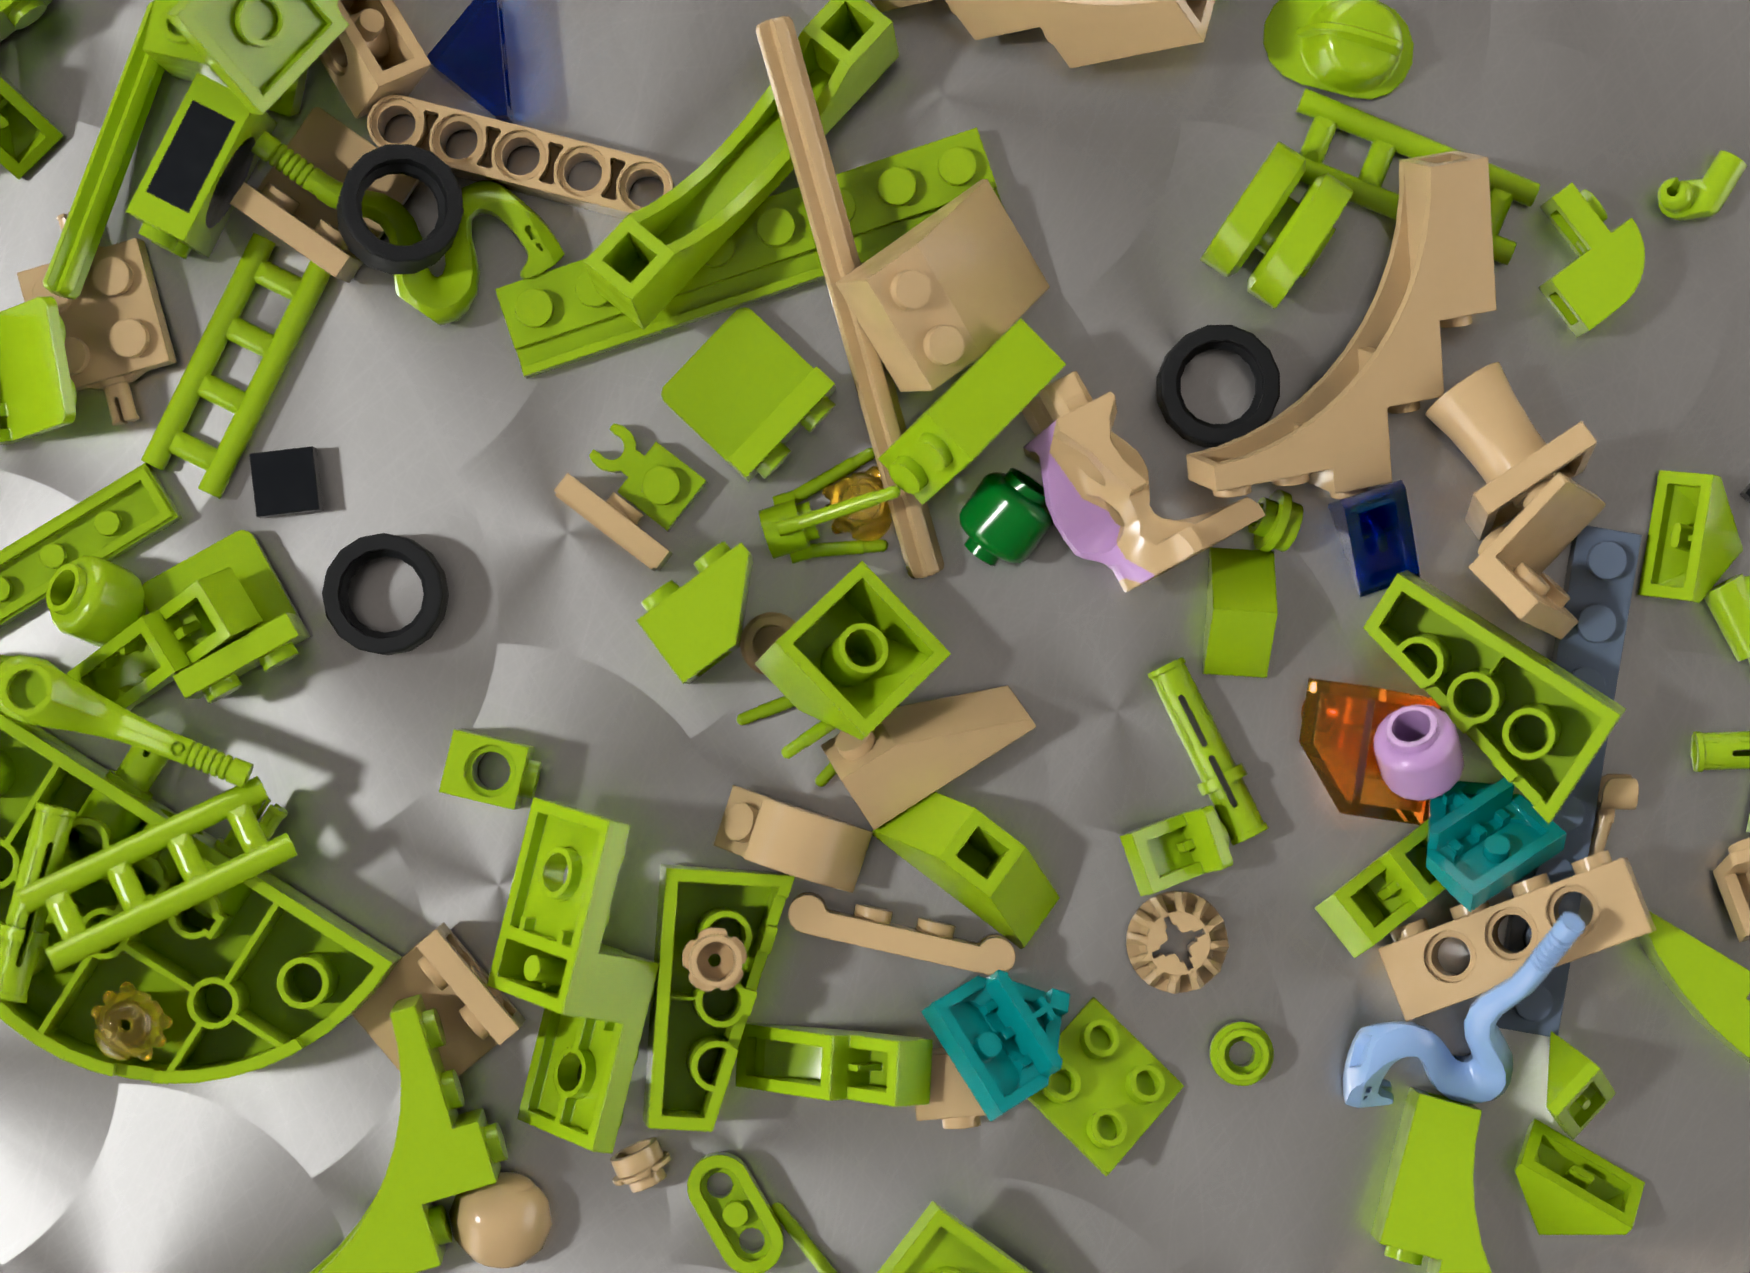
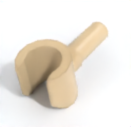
M1606 774L1601 777L1597 801V820L1591 836L1588 857L1604 851L1612 823H1614L1615 809H1636L1639 786L1638 781L1632 778L1630 774Z

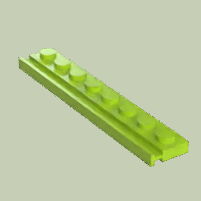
M977 127L836 174L861 264L982 179H988L1001 202ZM797 187L767 197L644 330L596 291L584 263L587 258L541 273L530 279H523L496 288L495 291L517 352L523 375L527 379L825 279L801 191Z

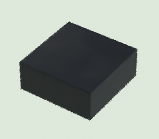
M310 446L249 454L256 517L268 518L324 511L317 449Z

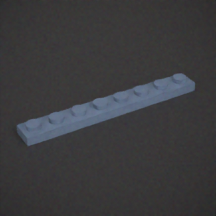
M1586 526L1571 542L1563 588L1571 598L1564 607L1579 622L1562 640L1555 637L1551 661L1614 700L1642 535ZM1608 738L1556 817L1552 820L1567 833L1564 850L1514 884L1547 873L1551 884L1575 875L1571 863L1588 857ZM1571 892L1562 898L1558 908L1559 917L1565 912H1572L1578 916L1582 893ZM1511 914L1508 916L1504 947L1512 952H1521L1530 943L1531 928L1524 918ZM1570 962L1553 968L1536 990L1505 1012L1496 1025L1502 1029L1550 1037L1551 1031L1558 1035Z

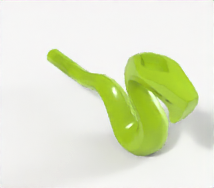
M265 130L253 146L251 152L265 162L269 161V165L272 167L276 166V170L282 171V174L289 176L290 180H296L297 185H302L304 190H308L327 206L337 209L343 183L332 178L318 167L314 168V164L308 163V160L301 158L300 154H294L293 149H288L287 145L281 144L280 140ZM479 181L462 188L464 213L452 247L445 253V268L441 276H434L430 272L429 267L415 274L393 275L396 295L440 326L459 320L468 312L478 293L480 269L472 239V219L477 214L492 215L502 221L524 247L527 253V261L520 272V276L523 279H530L546 272L565 255L560 243L545 221L525 202L499 183ZM365 191L361 202L362 217L369 218L380 224L389 238V243L396 246L413 245L423 240L414 218L400 202L384 193Z
M0 655V711L7 716L32 725L84 733L119 741L158 754L183 765L187 764L188 767H195L198 771L203 770V773H210L213 777L218 776V779H225L226 782L241 788L246 786L254 765L237 757L233 759L232 755H226L221 751L218 753V750L214 748L210 749L209 746H203L199 742L195 743L194 740L162 728L132 713L60 671L53 663L46 659L23 655Z

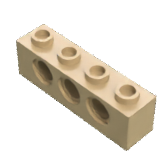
M339 0L338 8L341 15L350 25L329 45L319 58L353 115L358 119L369 114L372 106L381 98L389 95L408 97L430 67L431 62L393 0Z
M1606 850L1571 863L1575 875L1551 884L1547 873L1510 886L1514 898L1491 907L1489 902L1486 901L1471 912L1460 904L1450 908L1453 921L1432 929L1429 928L1427 920L1424 918L1392 930L1390 934L1394 943L1378 948L1405 1021L1419 1018L1479 996L1510 978L1522 966L1560 918L1558 912L1559 904L1568 893L1579 892L1585 895L1593 906V917L1582 934L1555 967L1656 931L1628 858L1612 861L1609 851ZM1511 914L1524 918L1531 928L1530 943L1521 952H1512L1506 949L1498 937V928L1501 921ZM1449 937L1462 940L1470 951L1469 965L1461 974L1447 972L1438 960L1439 947Z

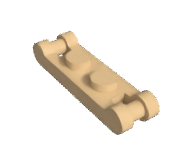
M814 892L798 894L793 899L788 910V918L791 925L797 931L804 934L986 975H991L998 969L1009 972L1015 963L1013 946L1006 937L1000 934H989L978 942L953 937L956 926L936 920L918 918L916 928L891 923L892 911L858 903L855 905L854 914L828 909L825 900Z

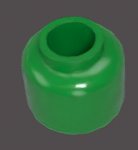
M1010 468L1006 474L1001 472L987 474L959 514L960 525L969 536L964 543L965 547L977 558L992 566H996L1000 559L1015 564L1026 561L1053 524L1052 517L1046 506L1043 486L1015 468Z

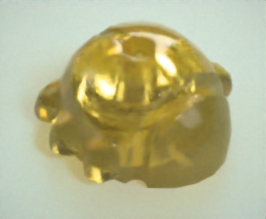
M872 466L866 472L852 473L850 477H843L835 485L825 487L822 491L823 496L830 500V503L826 506L884 489L878 466ZM888 501L834 519L831 526L832 532L835 534L850 533L852 539L879 540L887 533L893 521L890 517L891 512Z
M128 981L121 984L119 993L112 990L106 991L103 995L105 1004L96 1005L91 1010V1015L96 1020L97 1029H94V1035L99 1050L108 1058L119 1061L130 1060L132 1056L138 1057L143 1061H149L153 1057L152 1047H162L166 1044L167 1039L163 1034V1030L170 1028L173 1024L172 1018L163 1013L161 1006L157 1001L151 999V995L136 990L135 986ZM123 1019L130 1022L131 1027L129 1031L122 1029L121 1022Z

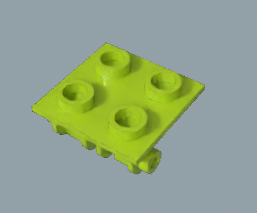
M1093 997L1060 1033L1058 1054L1063 1058L1062 1069L1049 1077L1048 1086L1027 1099L1107 1176L1181 1091L1184 1085Z

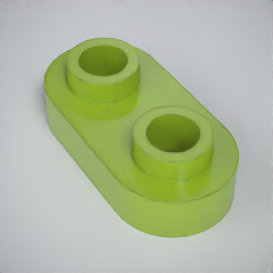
M713 1152L702 1157L696 1162L690 1172L687 1192L694 1209L728 1266L739 1273H754L757 1270L768 1271L777 1263L781 1256L784 1245V1233L780 1222L746 1164L739 1157L727 1152ZM715 1173H725L732 1180V1189L726 1194H716L709 1188L708 1179ZM748 1228L758 1229L764 1236V1243L758 1249H747L740 1241L741 1233Z

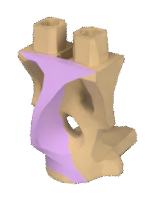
M1077 371L1045 386L1038 393L1039 396L1033 398L1021 410L1036 436L1023 447L1025 456L1040 463L1045 502L1056 528L1077 557L1097 561L1109 567L1125 593L1164 574L1266 516L1260 504L1249 497L1211 512L1181 520L1164 519L1156 515L1150 507L1149 475L1143 458L1136 449L1111 431L1117 414L1115 395L1110 391L1093 400Z

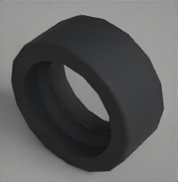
M411 144L384 145L363 154L347 172L337 203L338 230L349 251L366 266L390 275L415 274L435 265L452 247L464 213L462 189L451 168L433 152ZM389 174H404L420 180L431 189L437 201L438 219L435 228L424 240L413 245L396 246L380 240L369 231L362 217L361 202L365 191L375 180Z
M1207 325L1186 334L1165 355L1157 375V402L1166 423L1184 440L1205 448L1217 447L1267 423L1271 419L1280 397V371L1270 349L1253 333L1233 325ZM1225 349L1239 355L1250 366L1255 378V395L1250 408L1240 418L1227 424H1210L1198 419L1187 409L1181 396V377L1186 365L1196 355L1207 350Z
M380 533L360 537L339 551L326 571L322 597L326 617L339 637L358 650L381 655H393L412 651L433 636L445 618L449 592L445 572L430 551L412 539ZM387 556L401 559L413 567L421 579L424 596L421 609L411 623L400 630L385 633L371 630L358 621L351 610L348 592L351 579L359 567L372 559Z

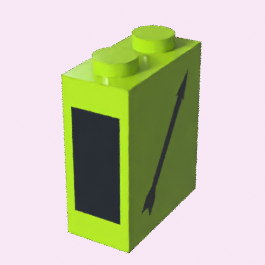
M197 72L126 210L128 214L143 223L138 234L185 260L191 249L209 258L235 208L230 204L231 200L242 184L248 182L260 159L251 152L253 146L265 130L272 135L278 123L267 112L263 115L251 114L230 88Z

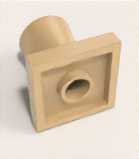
M1499 362L1479 369L1456 384L1435 401L1425 414L1453 441L1487 483V485L1473 493L1465 518V522L1479 541L1516 517L1524 509L1523 501L1527 494L1541 481L1553 479L1558 473H1562L1570 479L1582 473L1597 443L1581 421L1546 444L1515 396Z

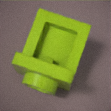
M1212 805L1180 812L1119 836L1140 896L1151 895L1202 874L1223 870L1233 865L1227 829L1222 821L1218 819Z

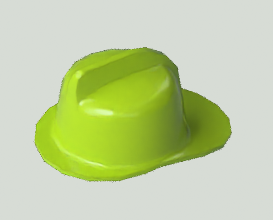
M1279 0L1273 5L1264 23L1263 44L1269 61L1282 76L1304 86L1340 94L1349 98L1371 100L1393 91L1404 81L1412 65L1414 43L1408 25L1396 10L1378 0Z

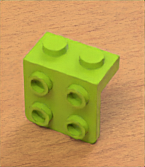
M51 296L37 297L0 312V445H10L69 425L75 420L77 391L74 382L70 378L64 345L66 329L64 321L59 315L57 302Z
M746 307L737 309L664 385L661 391L665 404L748 482L757 473L764 479H767L791 454L792 451L785 444L802 426L809 433L812 432L836 406L829 399L836 391L835 383L817 366L813 368L754 311Z
M238 530L142 585L145 594L144 604L149 613L160 609L195 581L231 567L264 621L238 640L173 675L185 699L205 697L208 704L213 703L242 687L243 684L239 677L261 665L264 672H268L296 657L299 653L295 645L311 637L256 537L249 531Z

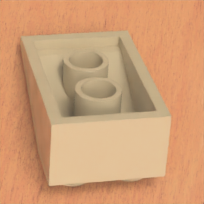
M982 179L835 283L900 392L933 391L982 356L1050 288L988 179Z

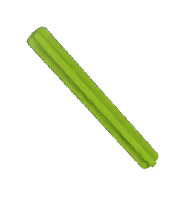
M154 0L146 8L43 280V286L49 292L59 297L76 299L80 296L165 71L163 67L143 50Z

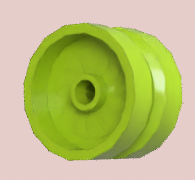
M1280 141L1277 142L1200 258V261L1224 277H1229L1240 270L1254 248L1263 253V256L1247 280V292L1272 309H1275L1280 304L1298 277L1303 279L1336 231L1333 225L1354 192L1353 189L1326 173L1315 178L1299 202L1290 198L1289 196L1306 171V158Z

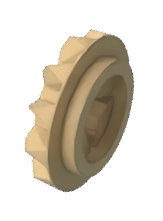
M1183 891L1161 893L1143 903L1134 913L1126 935L1128 958L1136 973L1150 986L1173 994L1201 989L1221 971L1229 948L1225 923L1217 910L1200 896ZM1166 917L1182 933L1191 930L1196 932L1200 929L1203 931V933L1195 936L1194 941L1187 945L1190 954L1188 959L1191 963L1189 967H1186L1184 961L1179 960L1174 953H1167L1165 955L1160 953L1154 957L1152 955V952L1161 949L1160 945L1168 940L1165 931L1167 926L1164 921Z

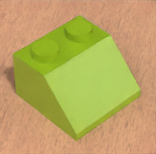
M861 561L787 630L754 664L798 710L863 740L951 653L875 573Z

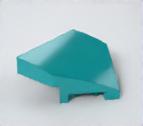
M1504 776L1494 784L1458 781L1450 791L1437 798L1430 799L1426 868L1469 912L1563 851L1565 847L1567 833L1553 821L1548 824L1533 808L1534 805L1524 796L1513 794L1514 784L1512 782L1509 783Z
M998 969L987 978L979 975L921 1011L990 1122L1048 1086L1049 1077L1062 1069L1063 1058L1058 1054L1062 1016L1067 1014L1069 1010V993L1054 988L1045 992L1012 981L1008 972Z

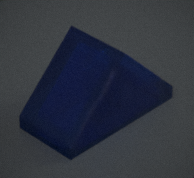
M473 0L427 55L431 62L430 67L490 118L514 124L503 1Z
M1402 480L1328 504L1360 597L1389 588L1397 573L1409 570L1420 577L1407 492Z

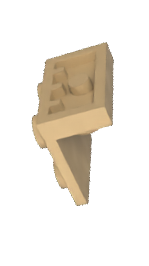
M314 107L287 145L288 149L294 150V154L298 153L301 155V158L307 159L308 163L314 164V168L318 167L344 183L349 169L363 154L377 149L373 144L320 107ZM276 166L271 168L258 188L244 182L230 202L231 205L337 279L350 283L363 264L361 260L349 251L338 230L337 209L321 202L308 190H304L302 185H297L296 180L292 181L289 179V176L283 175L282 171L276 170ZM389 174L375 180L367 190L384 193L404 205L418 185L419 180L404 174ZM363 217L369 231L380 239L384 234L380 224Z
M1558 473L1553 479H1545L1527 494L1523 501L1524 509L1507 527L1502 526L1495 529L1483 540L1478 548L1479 556L1468 568L1521 621L1562 640L1579 621L1564 607L1571 599L1570 596L1543 571L1602 511L1606 503L1596 494L1562 473Z
M442 923L405 954L383 984L352 1014L400 1071L398 1046L390 1012L396 1001L421 994L426 1010L436 1008L442 1022L446 1045L438 1047L444 1069L445 1071L454 1069L458 1077L497 1044L501 1045L513 1035L526 1020L502 991L487 986L489 975L445 923Z

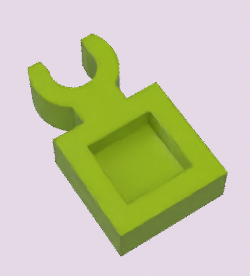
M613 423L609 430L616 437L622 439L624 443L622 455L617 459L609 460L593 449L589 454L590 459L599 469L605 472H622L628 478L617 492L669 532L707 481L657 442L654 443L644 456L638 451L637 441L633 434L624 426Z

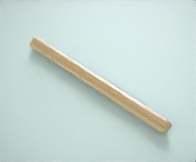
M789 16L763 21L756 26L757 38L883 487L897 486L891 479L889 470L878 458L907 428L893 378L835 284L859 267L861 263L793 20ZM901 490L900 496L889 500L888 505L907 573L912 579L935 575L943 570L944 561L928 503L925 502L922 505L912 494Z

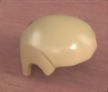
M500 1172L497 1183L456 1194L449 1212L453 1237L472 1260L492 1268L505 1269L524 1264L543 1249L552 1226L549 1202L541 1188L537 1187L533 1180L515 1172Z

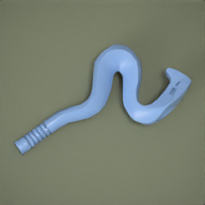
M1572 912L1563 913L1522 966L1510 978L1484 992L1471 1004L1464 1021L1465 1038L1471 1051L1469 1055H1452L1444 1042L1425 1026L1413 1022L1392 1021L1362 1027L1356 1033L1351 1043L1343 1073V1097L1345 1104L1357 1108L1392 1104L1394 1102V1096L1391 1093L1392 1086L1390 1081L1383 1078L1394 1063L1405 1057H1418L1432 1085L1448 1099L1464 1104H1478L1493 1101L1504 1094L1511 1082L1513 1054L1502 1032L1496 1025L1497 1021L1505 1012L1534 992L1584 931L1585 924L1583 920Z

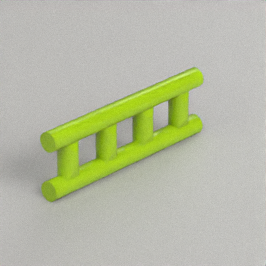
M1305 88L1296 108V112L1313 118L1300 153H1298L1306 158V171L1301 177L1300 182L1311 185L1316 177L1328 173L1354 190L1349 202L1396 220L1399 194L1382 188V184L1395 152L1409 158L1459 151ZM1337 128L1372 142L1358 177L1323 164ZM1488 163L1494 261L1507 266L1513 256L1517 242L1502 237L1499 233L1512 201L1514 200L1531 207L1537 197L1541 184Z
M254 232L141 458V461L164 471L173 454L205 470L206 472L198 489L221 499L331 277V274L311 260L302 277L269 262L268 259L276 243ZM256 284L290 300L274 334L240 318ZM228 340L262 357L246 391L212 375ZM200 397L234 414L218 448L184 432Z
M256 776L248 780L244 788L235 786L17 890L16 893L27 914L46 905L62 938V941L44 949L55 972L298 856L287 833L268 841L251 809L252 806L269 799L259 777ZM227 819L244 853L208 870L192 835ZM168 848L184 882L148 899L131 864ZM107 876L124 911L87 928L70 894Z

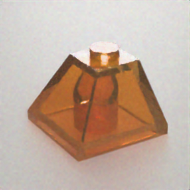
M1308 679L1306 698L1301 710L1302 724L1299 743L1339 813L1421 825L1428 819L1430 799L1422 801L1404 799L1393 793L1384 782L1375 756L1373 739L1377 727L1383 719L1401 707L1422 704L1434 706L1444 712L1432 698L1372 686Z

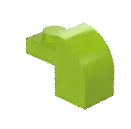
M1571 182L1542 204L1540 208L1578 257L1538 288L1574 335L1578 337L1606 319L1633 295L1643 275L1645 248L1640 230L1633 218L1628 219L1610 232L1603 223L1608 219L1607 213L1598 199L1587 189L1579 192L1573 182Z

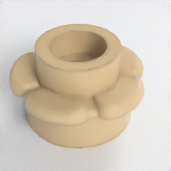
M711 927L700 931L696 940H690L686 944L682 954V963L689 970L688 978L696 988L706 992H711L714 988L728 990L741 980L743 976L742 965L747 960L745 946L739 938L728 936L727 931L722 928ZM718 954L721 958L719 965L711 966L708 962L709 956Z
M656 1137L636 1142L619 1151L610 1159L617 1174L612 1181L616 1186L629 1185L633 1193L646 1190L666 1178L667 1175L663 1167L670 1162V1154L668 1151H662Z

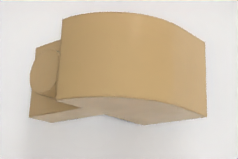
M733 785L713 846L740 855L745 860L773 870L853 893L873 832Z

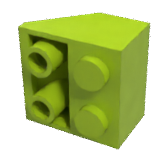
M725 541L721 542L693 563L699 571L698 575L682 587H679L676 582L670 580L641 602L647 612L636 621L683 684H691L740 647L754 559L742 542L733 549Z

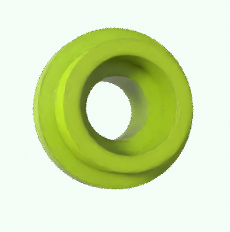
M1278 489L1269 498L1262 497L1258 500L1257 503L1260 504L1266 516L1248 525L1249 532L1254 534L1255 548L1264 552H1270L1272 549L1281 552L1288 550L1296 539L1303 520V506L1293 502L1290 493Z
M1237 1021L1223 1026L1215 1034L1210 1044L1209 1057L1213 1069L1224 1081L1237 1086H1248L1260 1081L1267 1075L1273 1063L1274 1049L1269 1036L1259 1026L1250 1022ZM1239 1041L1248 1042L1252 1047V1056L1245 1064H1235L1229 1056L1231 1047Z

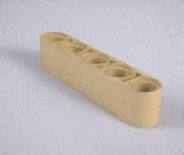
M389 95L381 98L372 106L367 116V129L370 138L378 147L411 144L433 152L451 168L454 176L476 182H496L511 191L621 219L643 208L634 204L629 198L630 189L638 179L654 177L660 180L664 185L663 195L675 187L670 172L661 163L653 159L403 95ZM399 114H408L414 117L415 130L407 141L402 143L386 141L384 136L385 127L391 118ZM470 130L476 133L478 137L477 146L469 157L453 159L447 156L446 143L454 132ZM526 145L538 149L540 153L539 162L531 173L515 175L508 171L507 159L515 148ZM592 161L602 168V175L599 183L593 189L578 191L570 187L568 176L571 169L577 163Z

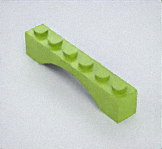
M830 0L802 29L798 36L825 135L899 57L893 21L865 0ZM771 84L745 119L702 165L672 190L649 205L627 215L584 261L596 291L643 330L794 170Z

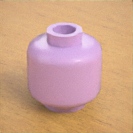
M1415 704L1404 706L1388 714L1378 725L1373 739L1375 756L1382 779L1393 793L1404 799L1428 800L1437 798L1450 791L1460 780L1464 768L1463 751L1456 726L1445 712L1430 705Z

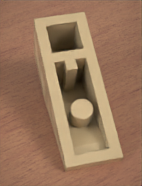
M1007 685L896 707L863 740L840 731L838 735L822 744L821 748L867 821L875 830L1036 728V725Z

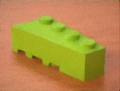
M1409 570L1397 573L1363 627L1403 671L1446 712L1455 726L1463 734L1466 733L1492 761L1491 764L1509 783L1512 782L1548 824L1556 817L1626 711L1625 707Z
M661 864L654 962L659 963L650 1007L643 1121L647 1128L713 1132L739 1052L738 1047L748 1016L751 1015L768 954L771 953L778 931L777 926L795 876L774 871ZM711 927L722 928L727 931L728 936L739 938L745 946L747 960L742 965L743 976L734 987L728 990L714 988L713 991L706 992L696 988L688 978L689 970L683 966L682 954L686 944L690 940H696L699 932ZM712 954L708 959L711 966H717L721 961L718 954Z

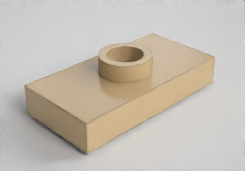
M569 473L565 475L555 488L556 497L654 572L656 570L660 571L673 555L668 549L636 526L644 515L613 492L605 502Z

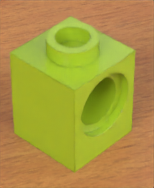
M454 729L439 792L516 810L521 808L523 797L533 800L540 778L542 762L532 760L535 746L464 729ZM489 752L501 754L506 758L510 766L509 779L499 789L485 786L478 777V763Z

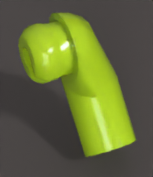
M1721 150L1703 178L1679 181L1678 177L1669 178L1662 183L1657 192L1658 206L1661 212L1670 219L1677 221L1716 215L1746 170L1747 164L1736 155Z

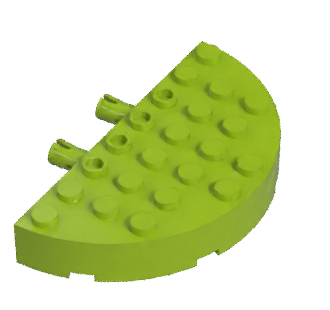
M0 711V921L6 922L19 873V866L34 817L36 802L52 804L77 812L76 818L73 820L61 869L177 814L153 799V794L149 791L169 759L132 746L117 770H107L40 726L19 721ZM271 799L251 807L257 820L260 819ZM277 803L275 805L270 804L259 821L268 841L283 818L285 819L288 815V811ZM233 829L230 830L225 839H216L203 830L192 835L208 870L244 853ZM168 848L131 864L148 899L184 882ZM265 871L58 972H55L44 950L62 941L49 913L44 931L49 932L50 936L47 947L39 948L27 993V1003L0 999V1019L34 1045L66 1062L95 1073L112 1077L116 1075L128 1079L151 1081V1083L157 1084L213 1081L231 1078L264 1068L295 1054L328 1034L352 1016L373 995L402 956L270 872ZM107 876L70 894L87 928L124 911Z

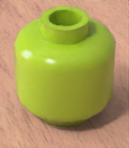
M84 555L61 566L51 578L46 592V602L53 624L62 633L98 647L105 645L146 614L145 594L141 580L132 571L100 557Z

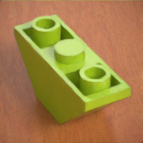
M937 792L930 794L879 828L872 829L874 837L1020 949L1025 948L1060 898L1023 844L976 808Z

